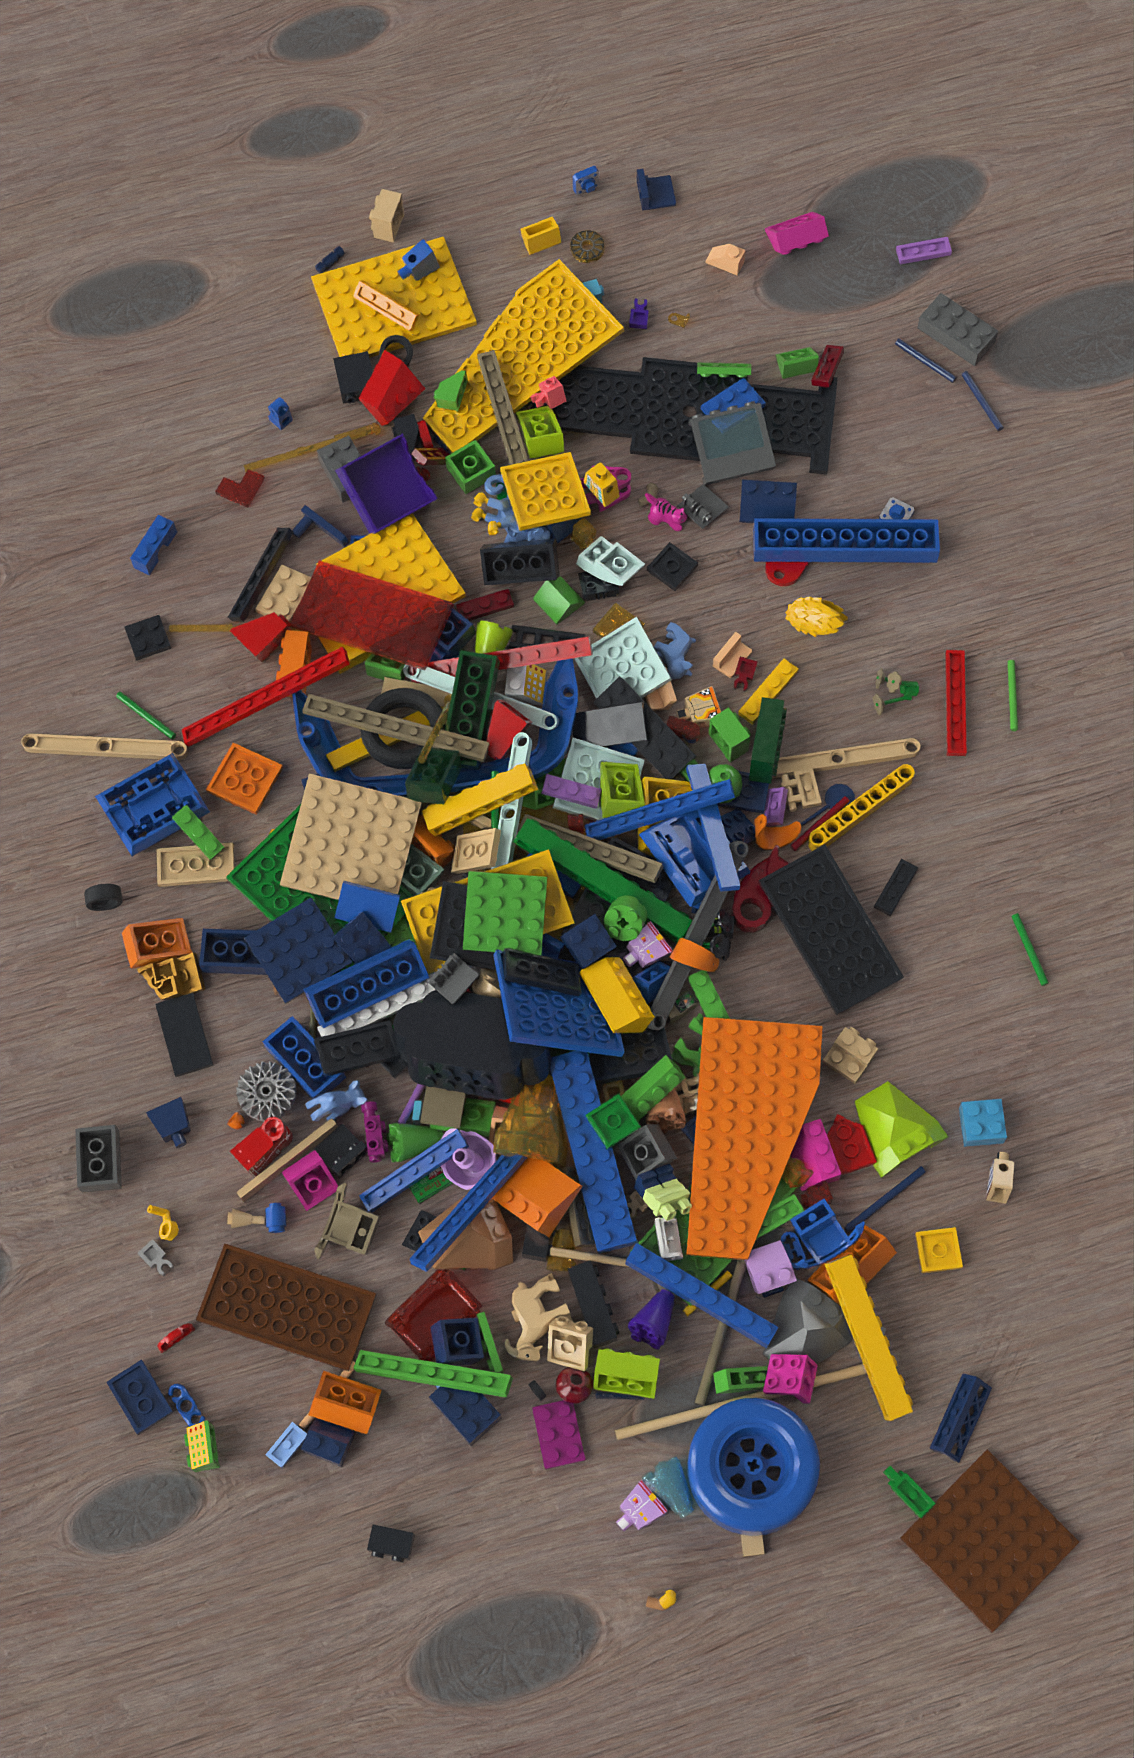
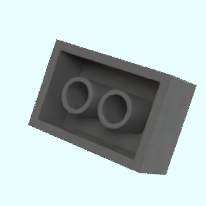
M348 435L317 450L319 462L342 503L350 500V497L335 470L361 456Z
M116 1125L75 1129L77 1187L83 1193L122 1189L120 1131Z

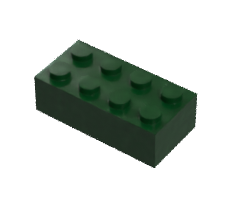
M762 697L751 757L750 781L771 784L772 777L777 775L787 708H784L785 700Z

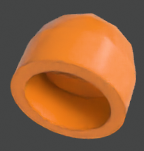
M236 1112L229 1119L227 1125L239 1130L245 1124V1119Z

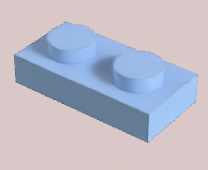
M292 1422L266 1453V1456L283 1468L304 1443L307 1433Z

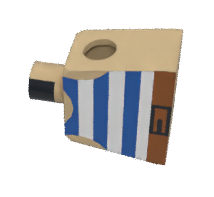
M998 1152L997 1158L993 1160L986 1196L987 1201L1006 1204L1012 1191L1014 1162L1009 1161V1154L1006 1152Z

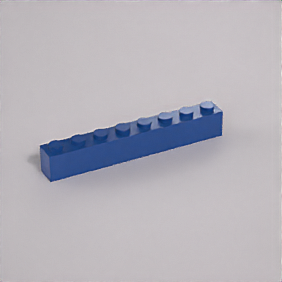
M638 1243L635 1244L626 1259L625 1265L766 1349L778 1329L776 1325Z

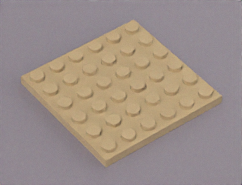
M309 774L280 886L339 900L343 881L398 894L422 802Z

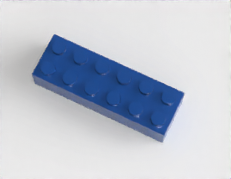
M408 939L303 990L319 1025L325 1028L430 977L415 943Z

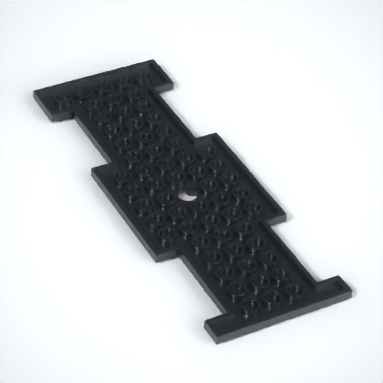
M643 357L641 372L577 366L558 380L563 385L566 402L552 410L562 431L632 438L630 454L700 461L692 426H689L688 423L692 417L685 416L683 410L691 406L697 411L695 415L703 414V416H706L701 410V405L742 378L748 381V375L747 377H737L736 375L720 377L719 374H711L709 377H704L701 374H697L696 362ZM833 377L829 387L819 386L818 391L750 384L766 402L762 411L772 452L811 457L809 473L827 475L838 377ZM531 400L528 403L527 410L537 408L535 402L533 403ZM756 413L724 434L711 421L698 424L708 460L739 453V449L752 450L764 446Z

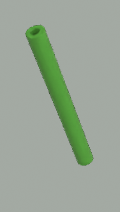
M1009 660L1007 663L1011 731H1018L1015 661Z

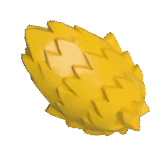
M821 597L799 598L793 604H789L788 610L785 612L787 614L785 619L789 620L797 631H802L806 635L809 633L814 637L838 632L839 629L837 628L843 626L844 621L848 620V617L842 613L844 612L843 608L834 605L831 601L822 600Z

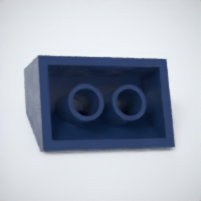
M742 480L739 522L754 523V518L795 519L797 483Z

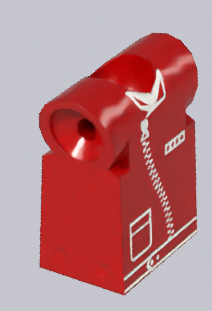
M269 1117L263 1122L262 1126L252 1131L230 1152L250 1174L256 1177L281 1153L283 1148L290 1145L293 1134L279 1118Z

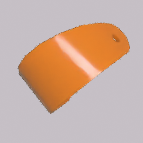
M763 814L759 815L754 821L756 844L764 850H773L775 845L780 846L779 848L787 846L801 832V824L798 821L783 827H766L767 817Z
M684 938L678 940L669 957L682 964L708 972L716 971L719 966V958H716L713 953Z

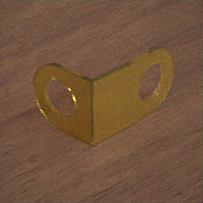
M671 313L668 316L670 323L685 328L690 319V313L686 317L677 313ZM677 316L678 319L677 321H672L671 317Z

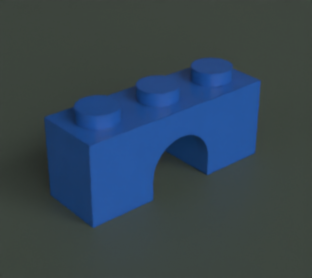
M157 515L130 557L135 569L150 576L159 562L158 552L163 544L169 546L177 533L173 521Z

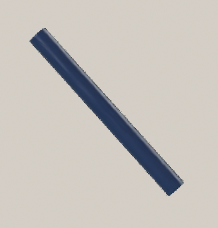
M901 339L896 341L895 345L953 383L957 377Z
M968 371L963 372L961 376L997 431L1004 428Z

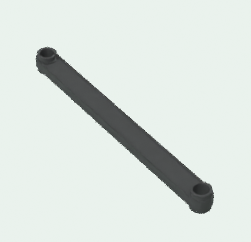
M733 841L729 844L736 872H738L745 856L748 854V846L745 842ZM716 874L684 938L700 946L703 945L728 891L720 892ZM673 961L650 1010L654 1015V1019L647 1026L649 1029L660 1030L665 1026L666 1020L692 968L691 966Z

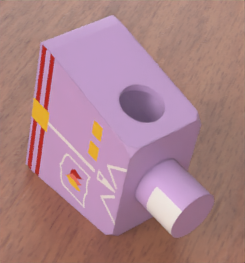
M650 921L641 930L637 938L628 943L626 947L630 953L623 957V960L628 967L638 962L642 968H645L669 956L673 950Z
M641 1480L620 1505L624 1515L616 1523L622 1531H626L632 1524L640 1531L666 1515L668 1510Z

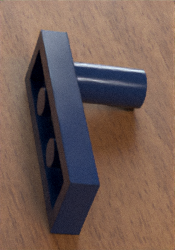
M304 505L301 509L304 517L292 530L297 538H300L313 523L344 548L348 545L349 541L343 533L308 506Z

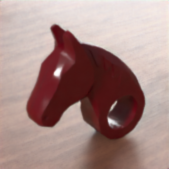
M775 845L768 858L750 870V873L742 879L740 890L735 892L731 916H734L735 926L743 932L755 933L760 931L769 921L771 903L758 881L789 864L779 856L780 846ZM745 904L757 905L762 912V917L755 921L747 920L742 916L740 908Z

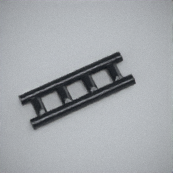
M512 625L511 630L517 633L515 642L509 641L508 648L513 649L541 644L542 636L553 637L552 642L560 641V638L585 637V634ZM524 634L535 635L534 643H522Z

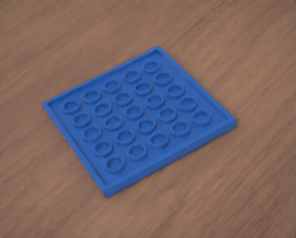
M495 950L493 956L510 1042L618 1057L623 1056L625 1051L621 1034L612 1032L581 975V993L579 996L504 980L503 951ZM563 960V961L572 962V963H576V964H577L576 961Z

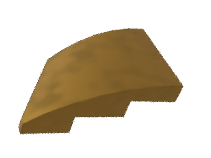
M194 952L177 959L170 958L157 964L151 963L137 968L139 974L143 975L148 981L149 986L155 990L161 1000L206 990L198 956Z

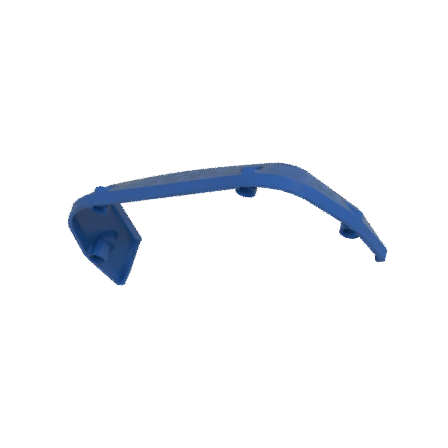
M573 658L557 661L550 677L545 683L542 710L555 714L559 719V725L554 730H547L541 727L539 729L538 745L531 751L528 766L533 773L534 779L548 774L557 767L569 749L578 707V688ZM302 690L292 694L296 729L301 746L314 770L321 777L410 799L437 795L439 793L462 791L478 785L481 781L490 780L491 771H498L499 773L508 771L510 757L481 763L480 771L467 768H453L405 775L359 777L352 773L350 767L347 766L334 772L326 758V754L341 748L329 720L303 714L302 710L307 696ZM566 693L573 694L571 697L565 696ZM548 716L545 719L546 726L552 727L555 724V719L552 716ZM307 731L311 732L310 735H303Z

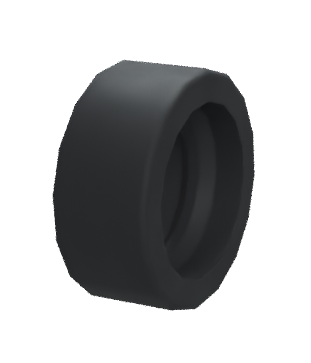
M392 335L384 339L380 347V358L383 351L390 344L400 343L406 349L407 355L403 362L408 367L413 357V348L409 340L400 335Z
M98 884L89 887L84 892L86 907L93 911L111 910L117 908L123 902L121 888L116 884Z

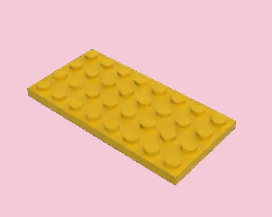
M549 849L485 871L546 876L547 887L543 934L574 924ZM468 877L455 883L468 885ZM442 886L401 900L419 954L428 974L438 971V968H442L441 964L444 965L446 962L430 958Z

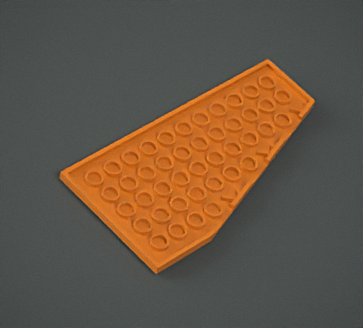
M703 1017L690 1198L692 1208H690L687 1255L748 1260L819 1087L823 1026Z

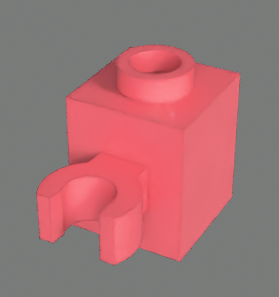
M555 376L539 383L541 393H535L531 396V400L533 403L535 402L537 408L546 403L550 409H553L566 402L563 385Z

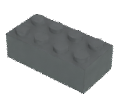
M942 293L936 297L919 317L917 327L973 366L994 345L998 335L997 329Z

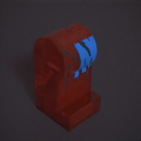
M669 715L667 725L679 738L685 739L688 743H696L699 740L700 727L698 724Z

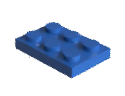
M742 378L701 405V410L705 415H710L709 412L720 410V412L727 411L728 407L735 405L740 408L744 407L745 403L755 401V404L761 403L763 408L766 402L746 379ZM756 410L712 420L711 422L724 434L756 413Z

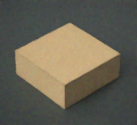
M741 1535L743 1557L765 1554L762 1535Z

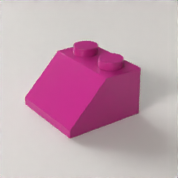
M315 1150L282 1171L283 1176L306 1211L335 1193L338 1187L324 1161Z

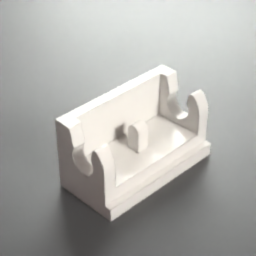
M674 1217L669 1221H666L665 1218H655L660 1257L666 1261L683 1259L677 1218Z

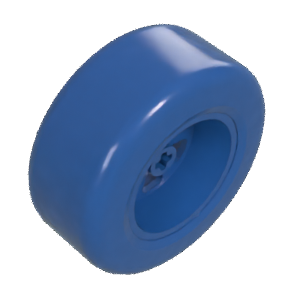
M743 1398L728 1402L715 1409L700 1424L690 1445L687 1460V1476L696 1503L709 1519L718 1526L733 1533L760 1536L774 1533L787 1527L804 1512L818 1485L820 1457L811 1431L793 1411L771 1400ZM746 1439H753L755 1442L754 1451L745 1453L740 1446V1442ZM769 1444L777 1453L776 1456L765 1459L761 1454L764 1445ZM729 1452H733L740 1458L738 1466L728 1467L725 1464ZM752 1462H755L756 1467L759 1469H755L754 1472L750 1471V1466H747V1464L751 1465ZM777 1466L781 1469L780 1476L777 1481H773L766 1475L767 1468ZM737 1474H741L745 1479L743 1487L739 1490L729 1480ZM760 1480L766 1487V1492L754 1495L751 1492L752 1482Z

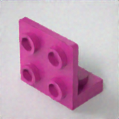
M772 1354L763 1392L775 1395H794L802 1403L810 1404L818 1365L808 1355Z

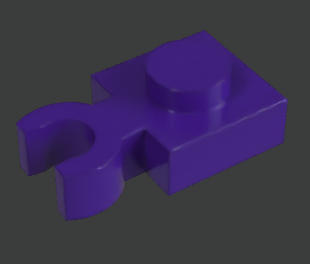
M635 298V309H631L629 328L647 329L649 310H646L647 299H644V304L639 305L638 299Z

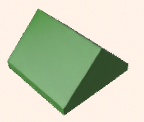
M810 347L776 354L782 379L815 372L818 366V354Z
M558 577L557 580L545 581L533 598L556 625L585 604L584 600L562 577Z
M376 649L365 661L366 673L368 676L382 680L387 677L404 681L405 674L403 668L406 663L411 662V659Z

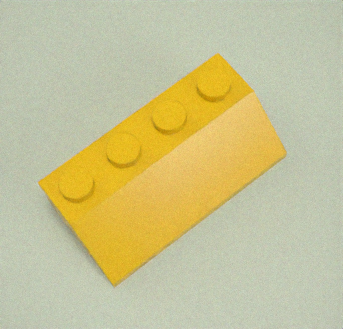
M605 957L579 972L613 1033L643 1032L654 1019L650 1007L647 1005L620 957Z

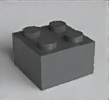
M659 1124L643 1126L618 1145L635 1180H637L638 1174L655 1170L677 1159Z

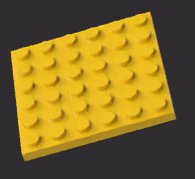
M413 513L375 534L370 533L316 563L317 568L335 596L341 599L342 607L371 650L436 614L445 603L450 606L466 597V593Z

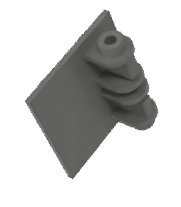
M704 484L689 495L687 493L682 496L683 501L677 505L680 509L684 507L685 514L702 529L729 508Z
M455 953L452 956L449 955L445 964H441L442 968H438V972L430 977L428 982L453 1005L480 976Z

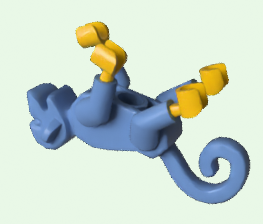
M498 474L487 478L484 488L488 494L498 495L503 491L504 486L502 484H498L497 487L492 486L494 483H504L502 475ZM482 492L474 497L473 503L476 506L481 507L483 503H486L487 506L498 509L497 515L488 512L485 514L481 508H476L472 512V520L479 522L483 518L486 522H489L487 528L489 535H496L499 532L498 528H505L508 534L504 543L550 539V532L546 527L540 526L519 531L508 494L507 498L502 500L491 497L488 499Z

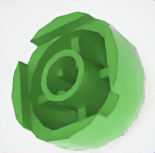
M719 764L708 772L711 785L730 779L735 798L740 795L742 777L736 768L727 764ZM732 798V799H729V800H726V801H723V802H720V803H729V802H731V801H732L733 799H735V798Z

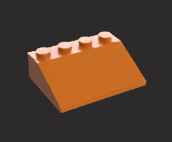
M532 1152L492 1199L538 1232L550 1237L581 1190L582 1185Z

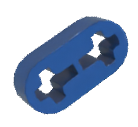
M793 1232L784 1233L780 1240L790 1262L794 1258L792 1254L794 1252L797 1258H804L806 1260L797 1235ZM786 1237L794 1239L792 1243L793 1249L790 1248L789 1244H784ZM791 1262L793 1270L802 1269L797 1267L795 1263Z

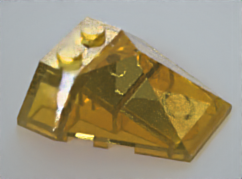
M542 1083L524 1085L522 1091L517 1096L511 1098V1104L504 1113V1119L495 1133L493 1153L508 1157L521 1155L547 1161L556 1168L566 1167L568 1149L561 1108L555 1087Z

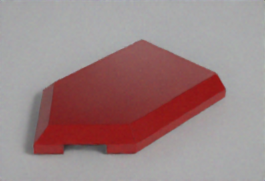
M837 1114L827 1137L841 1175L877 1163L863 1125L852 1122Z

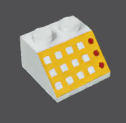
M536 665L507 669L505 696L531 705H543L546 670Z

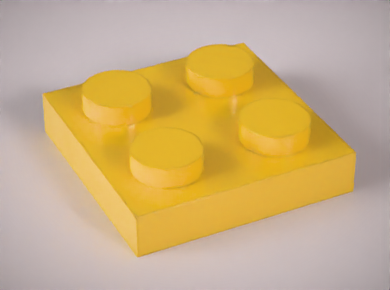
M956 1227L915 1233L922 1273L963 1268Z

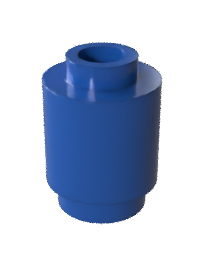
M281 1203L269 1204V1207L265 1208L266 1228H269V1233L285 1232V1227L287 1226L285 1206H281Z

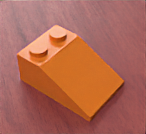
M183 918L128 924L122 932L131 969L140 968L151 963L157 964L170 958L177 959L192 953Z

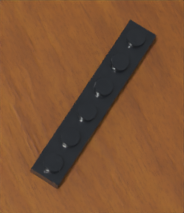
M278 527L228 615L231 621L244 622L247 619L261 590L265 587L266 581L274 571L276 563L281 558L286 545L290 542V538L294 533L290 528Z

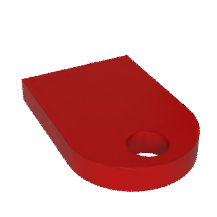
M766 562L765 573L767 578L775 585L789 586L799 580L810 562ZM776 572H781L784 574V577L778 579L774 576V574Z

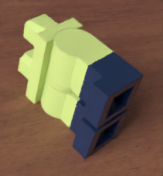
M671 1164L638 1174L634 1189L646 1204L654 1210L653 1214L656 1217L662 1215L666 1221L676 1216L677 1209L681 1214L685 1215L690 1213V1208H692L688 1200L690 1192L677 1180L673 1174L674 1169Z

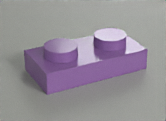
M785 787L768 789L764 813L767 817V827L783 825L788 793Z

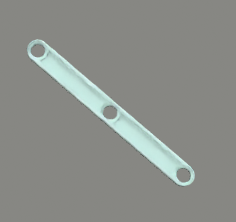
M416 662L405 664L403 672L406 677L452 694L454 676ZM411 665L417 667V673L413 676L408 673V668ZM494 692L491 709H494V704L497 700H504L527 717L533 725L547 730H554L559 725V719L555 714ZM548 716H552L555 719V724L552 727H548L545 724V719Z
M524 732L516 734L513 739L508 771L519 764L529 766L532 739ZM527 738V743L524 746L518 745L520 739ZM523 797L501 807L498 829L501 830L496 865L493 868L508 864L513 860L515 849L513 841L517 836ZM513 809L515 811L514 816L507 818V812Z

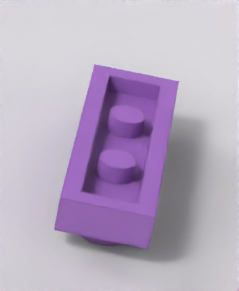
M948 237L896 246L900 265L949 256L952 253Z
M546 774L541 794L596 809L601 789Z

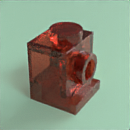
M826 1180L822 1181L820 1187L818 1185L810 1186L804 1194L800 1195L803 1206L808 1208L824 1198L828 1204H832L833 1201Z

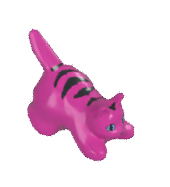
M645 493L647 501L652 504L648 520L653 525H659L663 521L675 531H681L682 526L680 523L685 522L687 519L684 507L677 509L662 497L655 498L649 493Z

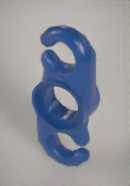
M173 1384L168 1390V1396H172L175 1389L181 1390V1395L179 1397H172V1401L176 1404L178 1412L188 1426L196 1425L192 1422V1417L194 1415H201L196 1402L183 1385ZM186 1400L192 1403V1408L188 1412L181 1410V1404ZM201 1416L198 1423L204 1422L205 1417Z

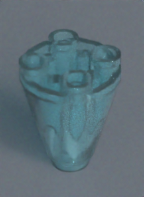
M677 1456L670 1458L667 1462L665 1460L654 1466V1472L649 1471L641 1477L649 1489L676 1515H679L680 1518L686 1517L695 1510L692 1506L694 1503L683 1467Z

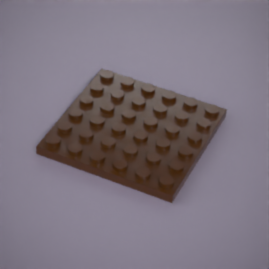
M988 1449L935 1502L936 1504L900 1537L908 1548L991 1633L1001 1625L1079 1543Z

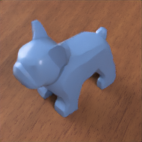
M670 622L666 628L668 632L666 638L673 639L674 641L668 645L657 641L654 648L660 659L667 665L670 677L672 679H681L684 675H692L689 668L693 665L685 661L684 657L691 644L695 643L696 640L691 638L680 626Z
M355 1080L349 1085L347 1091L327 1092L308 1101L305 1105L307 1110L318 1104L321 1105V1108L310 1115L313 1121H319L323 1116L330 1113L332 1114L326 1118L327 1121L330 1119L336 1121L337 1118L347 1113L350 1107L357 1108L366 1103L368 1099L360 1088V1081Z

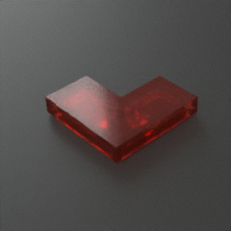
M248 469L240 484L223 477L215 492L216 495L248 508L265 478L263 475Z

